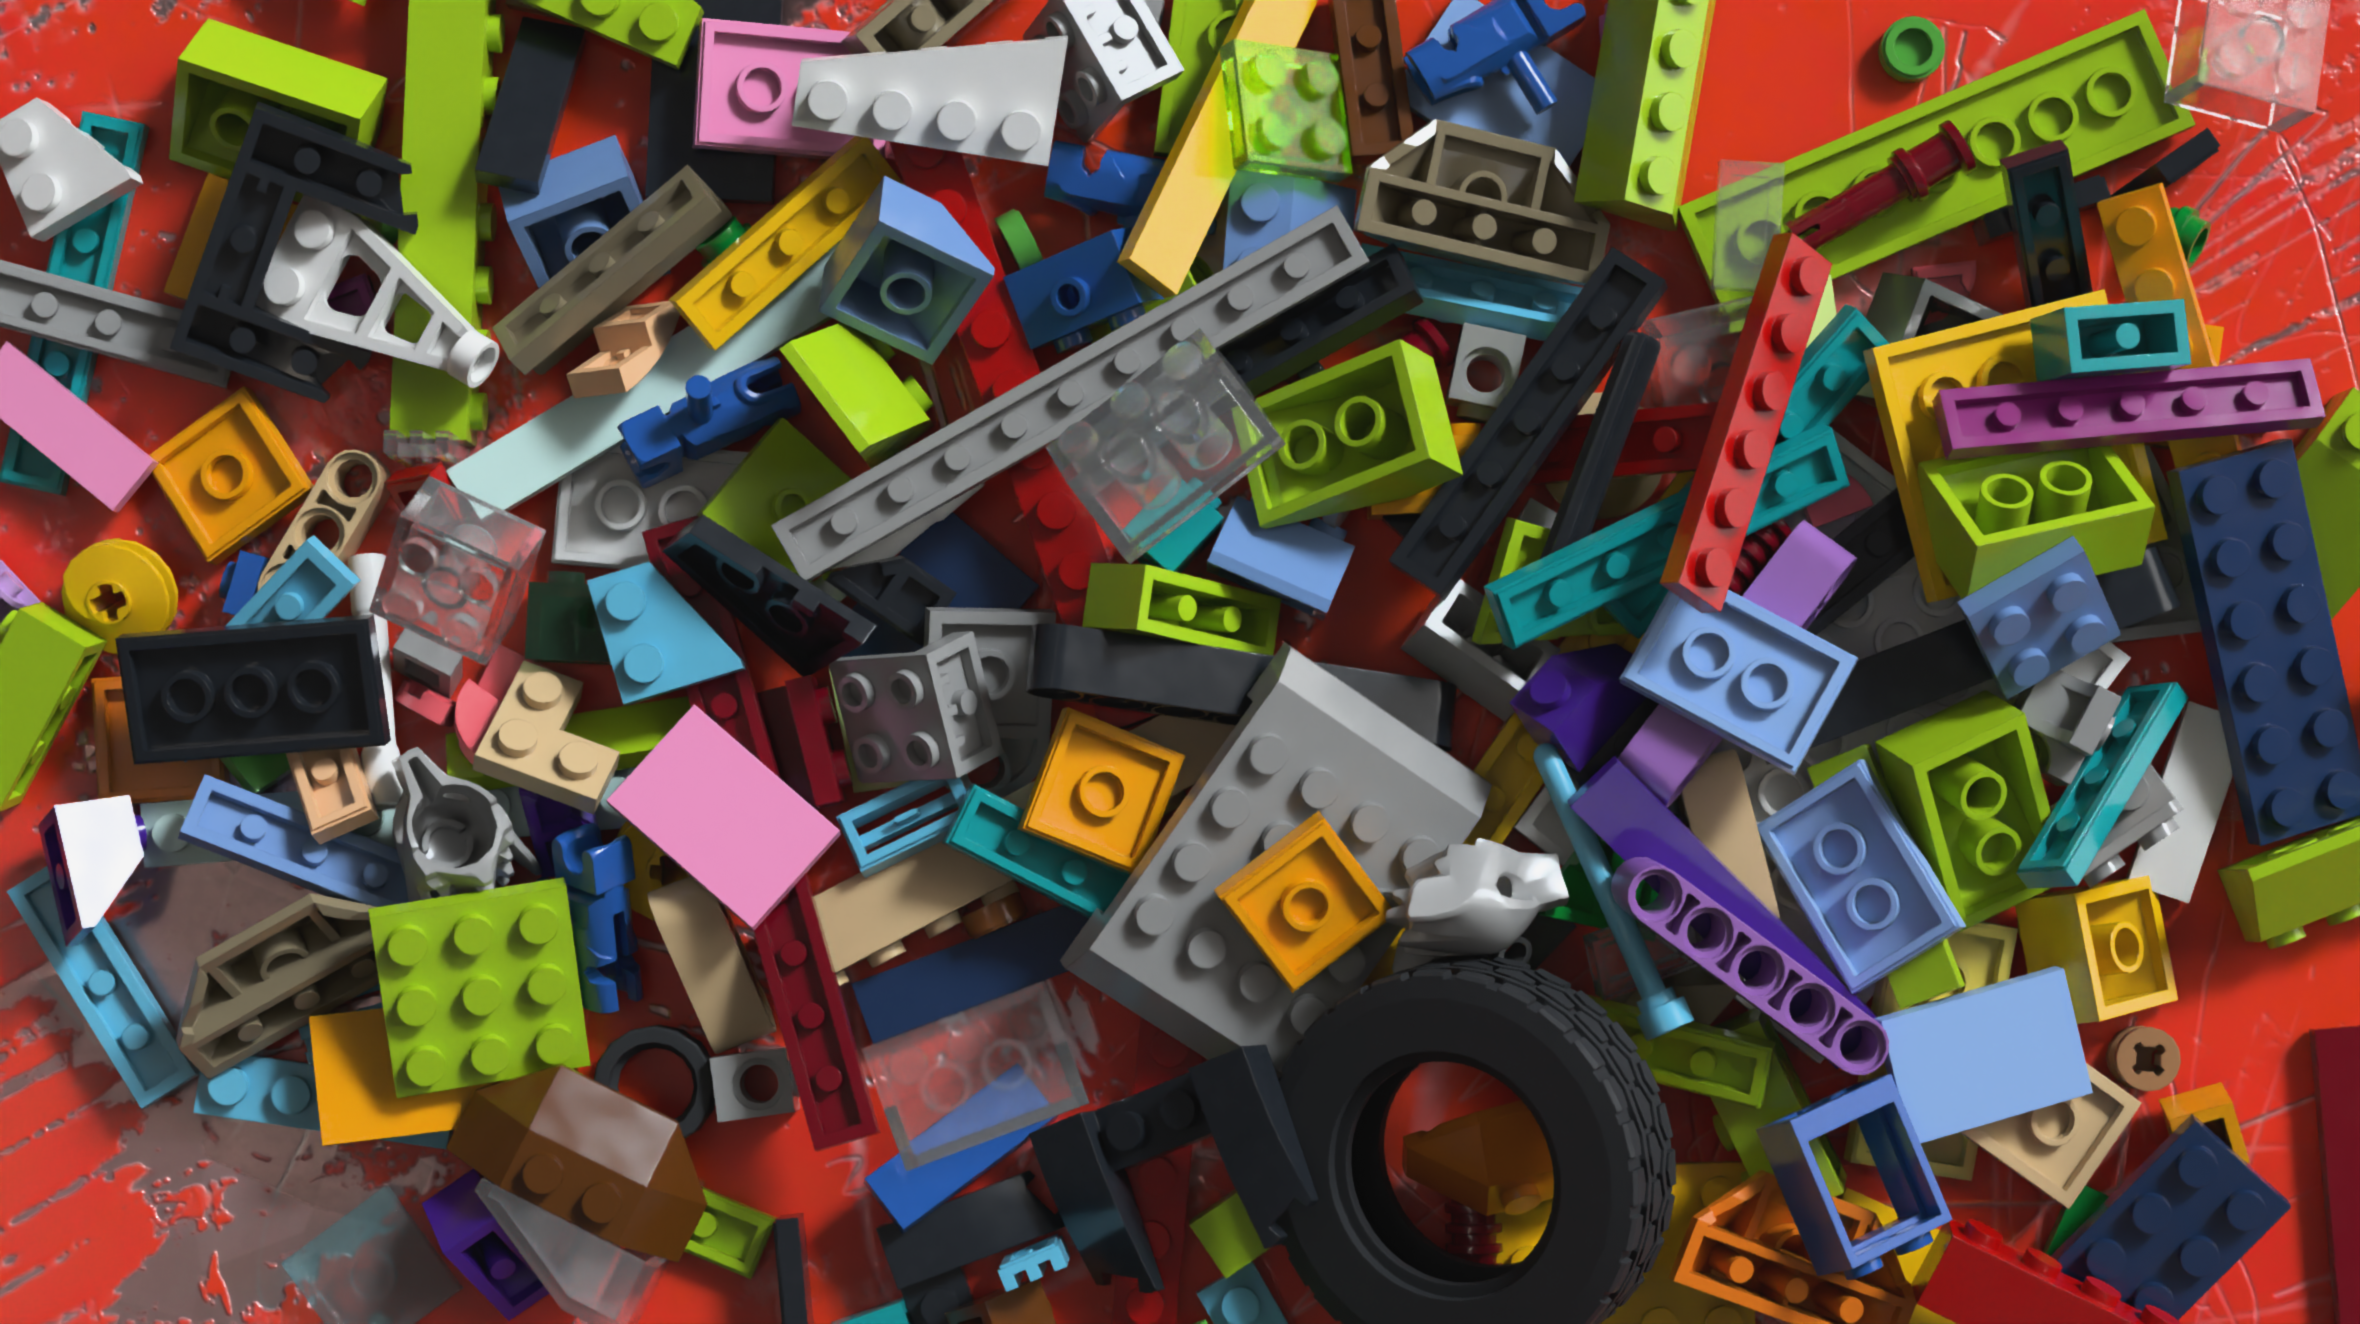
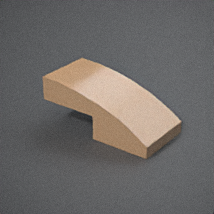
M670 301L626 306L621 311L616 312L593 327L600 352L566 374L573 397L582 398L625 393L638 384L659 360L676 328L680 313Z

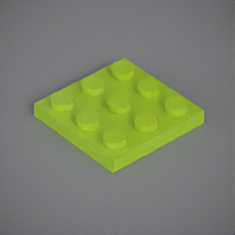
M564 877L368 909L397 1098L509 1080L559 1064H564L572 1069L591 1066L568 894Z

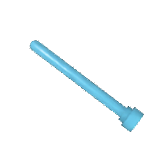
M1540 744L1533 753L1534 762L1642 1000L1636 1002L1641 1012V1015L1637 1016L1636 1019L1646 1041L1694 1021L1685 997L1677 998L1673 987L1666 989L1635 919L1622 910L1615 902L1611 892L1614 873L1595 831L1570 808L1567 802L1577 791L1559 751L1552 744Z

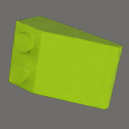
M840 322L791 340L779 349L871 469L893 457L895 453L906 448L934 426L925 413L934 406V403L912 375L902 382L886 363L896 355L887 343Z
M1401 339L1232 408L1259 526L1264 529L1404 499L1463 476L1434 359Z
M2355 387L2332 397L2324 408L2326 417L2317 428H2310L2294 450L2331 620L2360 587V391Z
M1984 690L1875 741L1886 784L1896 810L1966 925L1965 928L1957 933L2051 889H2028L2016 874L2020 864L2051 814L2024 712L1991 692Z

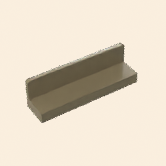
M686 165L492 327L508 359L524 375L532 369L539 375L545 374L594 333L593 327L616 312L621 311L732 218L730 209Z

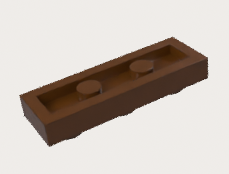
M1328 0L1349 166L1367 165L1413 134L1396 0Z

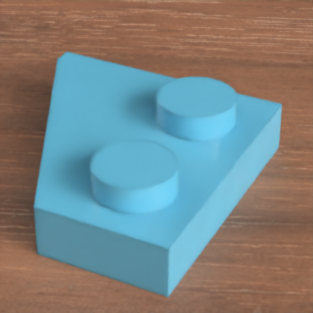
M642 563L587 580L624 705H631L746 670L744 662L738 654L723 641L707 624L706 620L674 589L673 585L652 563Z

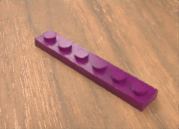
M2311 358L1943 389L1937 392L1932 401L1945 460L2317 428L2326 417Z

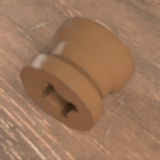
M2141 1025L2126 1027L2116 1033L2109 1042L2106 1053L2107 1067L2113 1078L2123 1086L2142 1091L2160 1090L2169 1085L2178 1074L2181 1064L2180 1050L2170 1035L2163 1030ZM2155 1050H2157V1052L2154 1054V1058H2155V1059H2154V1063H2153V1064L2156 1066V1068L2151 1064L2152 1059H2153V1058H2152V1053H2153Z

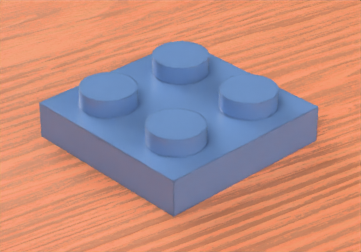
M2074 536L1957 602L1996 685L2007 700L2121 635L2088 557Z

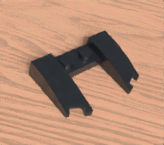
M258 101L170 349L325 403L330 398V394L323 387L322 383L347 360H350L361 370L369 362L372 351L310 334V331L256 306L262 284L296 191L415 235L419 225L417 212H403L399 174H412L411 163L319 124Z
M1266 1044L1239 1047L1188 1068V1073L1095 1111L1080 1112L1029 1133L1045 1181L1064 1225L1096 1285H1110L1113 1274L1137 1278L1139 1292L1155 1293L1165 1289L1126 1171L1213 1136L1230 1179L1264 1249L1281 1245L1288 1237L1276 1221L1295 1199L1306 1207L1314 1206L1319 1199Z
M1030 1170L949 1199L903 1234L893 1221L881 1224L876 1228L898 1290H901L913 1324H948L944 1313L975 1300L963 1269L964 1265L1065 1227L1059 1211L1054 1214L1026 1187L1036 1176Z

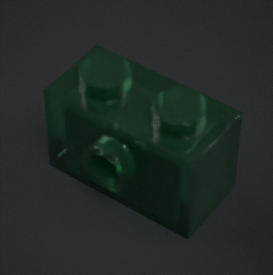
M547 571L546 582H529L525 659L546 663L611 665L588 584H585V573Z

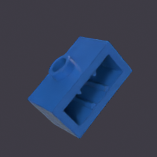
M1133 227L1110 230L1003 277L1030 349L1054 345L1057 354L1077 349L1093 341L1090 330L1109 323L1111 331H1115L1146 313L1144 307L1164 299V297L1117 262Z

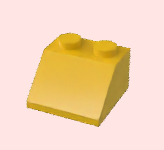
M2149 875L2099 883L2092 888L2082 886L2034 896L2015 905L2018 919V934L2022 941L2028 974L2053 966L2064 969L2077 1024L2100 1022L2178 1000L2158 893L2152 891Z

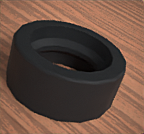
M654 1025L630 1030L608 1046L596 1065L594 1080L619 1092L618 1083L621 1070L631 1057L642 1050L652 1048L672 1051L685 1061L692 1073L694 1084L691 1102L683 1114L675 1118L679 1122L683 1136L686 1139L702 1128L715 1108L709 1060L711 1058L710 1054L702 1042L683 1029Z

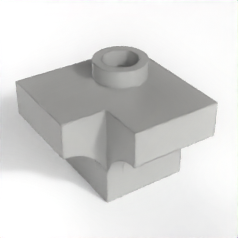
M2062 670L2053 673L2039 683L2019 693L2013 706L2025 713L2032 741L2038 751V765L2043 779L2058 787L2071 785L2084 758L2093 755L2094 751H2099L2108 738L2115 723V718L2112 716L2122 699L2121 696L2100 685L2080 680Z

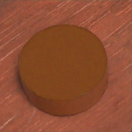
M1015 892L961 917L969 937H973L975 940L1027 916L1026 912L1028 910L1020 892Z

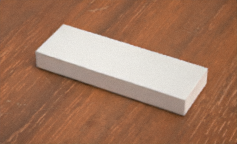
M2191 701L2186 702L2161 774V778L2183 807L2182 811L2172 817L2180 828L2146 851L2138 843L2126 876L2127 879L2149 875L2153 892L2186 903L2190 902L2233 776L2218 710Z

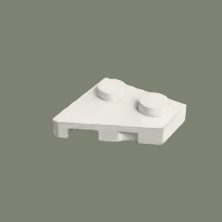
M37 97L0 119V165L30 237L45 242L142 185L143 181L137 172L120 163L104 150L105 147L88 133L75 127L71 120L57 108Z

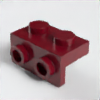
M807 675L785 681V686L758 692L757 697L781 780L816 810L847 802L844 787L852 786L853 779L845 749L834 750L828 725L838 723L829 686L819 688L817 679Z

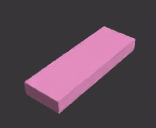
M6 341L1 347L0 419L108 508L118 513L159 463L14 344Z

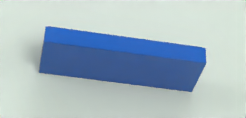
M1018 1065L864 1178V1184L903 1234L1029 1141V1133L1049 1126L1056 1121L1057 1114Z

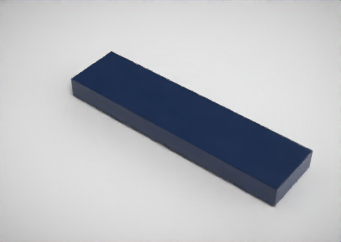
M1061 905L994 930L975 940L973 938L851 983L873 1044L1068 972L1069 970L1064 968L1060 960L1089 918Z

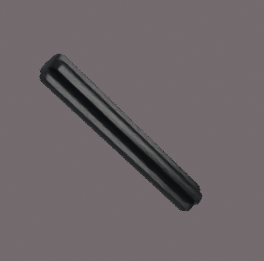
M1628 332L1624 335L1540 559L1589 536L1592 532L1661 349L1660 342L1647 334Z

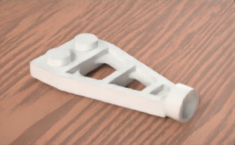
M305 194L303 195L275 248L255 305L310 331V334L447 371L450 376L471 388L481 385L489 377L497 363L499 345L479 333L368 220L349 210ZM350 256H359L378 275L381 281V287L370 308L362 316H353L335 311L327 302ZM403 294L409 295L428 310L431 315V319L418 343L408 342L389 334L385 330Z

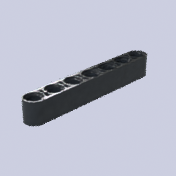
M2158 546L2145 550L2142 565L2095 575L2119 630L2181 606ZM1964 619L1858 660L1809 749L1993 679L1966 620Z
M1037 624L1032 627L1026 692L1030 695L1054 700L1236 726L1253 702L1247 694L1274 656L1073 625ZM1315 662L1445 752L1452 750L1457 686L1454 684L1433 679Z

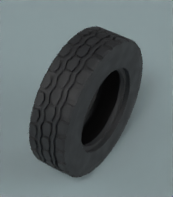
M1486 955L1456 956L1449 958V960L1438 959L1398 971L1335 1002L1334 1009L1329 1008L1325 1010L1304 1032L1305 1039L1296 1042L1281 1068L1284 1074L1278 1081L1319 1200L1314 1206L1306 1207L1295 1199L1276 1223L1288 1235L1282 1246H1286L1290 1255L1288 1258L1304 1285L1309 1286L1315 1294L1313 1297L1336 1322L1340 1320L1342 1324H1600L1616 1313L1617 1307L1623 1306L1643 1283L1644 1276L1642 1274L1652 1269L1664 1243V1238L1661 1235L1669 1229L1675 1199L1671 1191L1672 1186L1676 1184L1675 1149L1671 1148L1670 1141L1673 1133L1666 1105L1660 1101L1657 1093L1660 1089L1646 1060H1641L1636 1052L1637 1046L1617 1021L1613 1023L1606 1016L1607 1011L1582 990L1577 992L1571 989L1569 982L1541 968L1536 971L1531 970V966L1527 963L1496 957L1492 961H1489ZM1421 1063H1460L1488 1073L1510 1088L1523 1101L1539 1124L1551 1156L1554 1194L1551 1213L1545 1230L1534 1249L1523 1261L1492 1265L1476 1263L1457 1257L1429 1240L1412 1223L1398 1202L1389 1180L1385 1162V1127L1396 1093L1406 1078Z

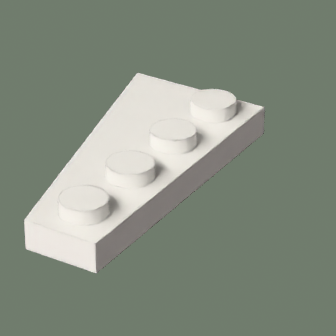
M1068 35L1045 37V39L986 42V44L929 47L921 48V50L886 53L884 51L804 58L800 63L792 126L1048 166Z

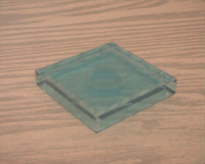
M389 1185L384 1186L281 1263L324 1324H416L463 1289L462 1285Z

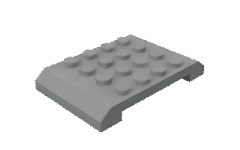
M1285 642L1247 694L1253 701L1109 907L1105 912L1096 908L1060 960L1065 969L1208 1060L1242 1046L1266 1044L1278 1079L1284 1074L1281 1068L1296 1042L1306 1038L1304 1032L1325 1010L1329 1008L1334 1009L1335 1002L1362 986L1403 927L1386 922L1292 993L1226 908L1214 889L1319 811L1392 908L1397 907L1399 904L1392 900L1393 891L1410 888L1405 879L1407 869L1445 850L1448 844H1463L1480 820L1492 786L1475 771Z

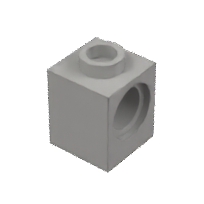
M1463 323L1459 333L1445 399L1446 405L1458 407L1456 414L1458 418L1477 423H1487L1518 379L1526 335ZM1480 360L1493 363L1501 374L1500 387L1492 392L1475 390L1469 384L1466 374L1467 367L1470 364Z
M786 1046L709 1058L718 1122L790 1113L800 1109V1096ZM754 1065L768 1066L775 1072L778 1078L777 1092L770 1100L760 1101L753 1098L745 1087L746 1074Z

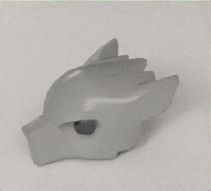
M419 747L410 749L391 761L397 779L403 789L393 817L392 834L405 875L409 902L494 889L495 880L504 887L510 881L509 877L515 873L511 864L512 859L536 876L541 875L542 869L537 859L513 831L512 823L505 810L497 803L496 797L490 792L470 781L447 775Z
M1478 838L1475 845L1448 844L1445 850L1409 867L1405 873V879L1410 888L1393 891L1392 900L1399 904V906L1387 910L1385 917L1386 922L1405 928V931L1398 940L1392 971L1396 973L1438 959L1445 960L1456 956L1493 955L1508 949L1521 937L1538 912L1567 905L1569 895L1561 874L1558 853H1521L1505 845Z

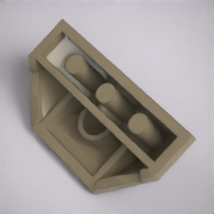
M1434 119L1366 167L1353 230L1389 245L1394 243L1397 248L1531 278L1585 286L1603 261L1610 222L1600 209L1574 202L1578 178L1556 148Z
M310 893L196 957L176 1036L179 1050L208 1079H211L309 1023L310 1016L324 1015L379 984L368 913L369 908H375L376 906Z

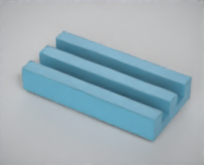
M961 777L957 779L909 781L836 816L858 868L865 878L943 841L957 811L869 854L866 852L960 806L967 792ZM949 784L951 792L918 808H913L900 814L893 820L859 836L857 828Z
M1053 1235L1004 1256L998 1273L1006 1292L1019 1287L1023 1278L1022 1271L1026 1270L1030 1282L1043 1277L1047 1267L1045 1261H1051L1055 1272L1067 1267L1070 1253L1063 1236Z

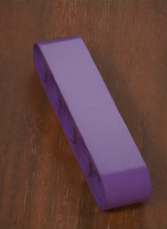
M1803 520L1787 537L1742 597L1807 630L1846 579L1858 558ZM1659 704L1623 750L1618 760L1668 808L1723 738Z
M1648 857L1631 858L1624 861L1616 869L1612 878L1611 892L1615 902L1622 910L1824 1059L1852 1075L1872 1073L1884 1063L1889 1053V1039L1886 1030L1876 1020L1675 871ZM1657 875L1660 881V892L1657 898L1648 905L1639 906L1636 900V889L1639 883L1645 877ZM1708 913L1711 919V929L1708 935L1700 942L1689 943L1687 929L1691 920L1697 915ZM1759 951L1762 958L1759 972L1753 978L1741 981L1738 974L1741 960L1748 953ZM1806 988L1810 989L1812 1002L1808 1011L1802 1016L1791 1018L1789 1008L1793 996L1798 991ZM1860 1026L1862 1039L1859 1046L1853 1052L1842 1055L1840 1041L1844 1033L1852 1027Z

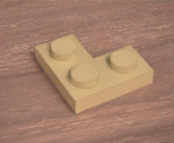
M524 660L474 755L473 770L594 815L618 767L620 752L564 731L581 699L584 682Z

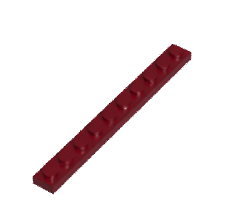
M696 515L643 531L642 535L650 563L706 620L707 624L723 641L738 654L745 665L746 670L687 687L686 692L690 706L692 707L695 704L780 778L735 616L662 552L677 532L699 518V516ZM806 873L754 930V935L815 1151L819 1152L881 1132L809 877Z

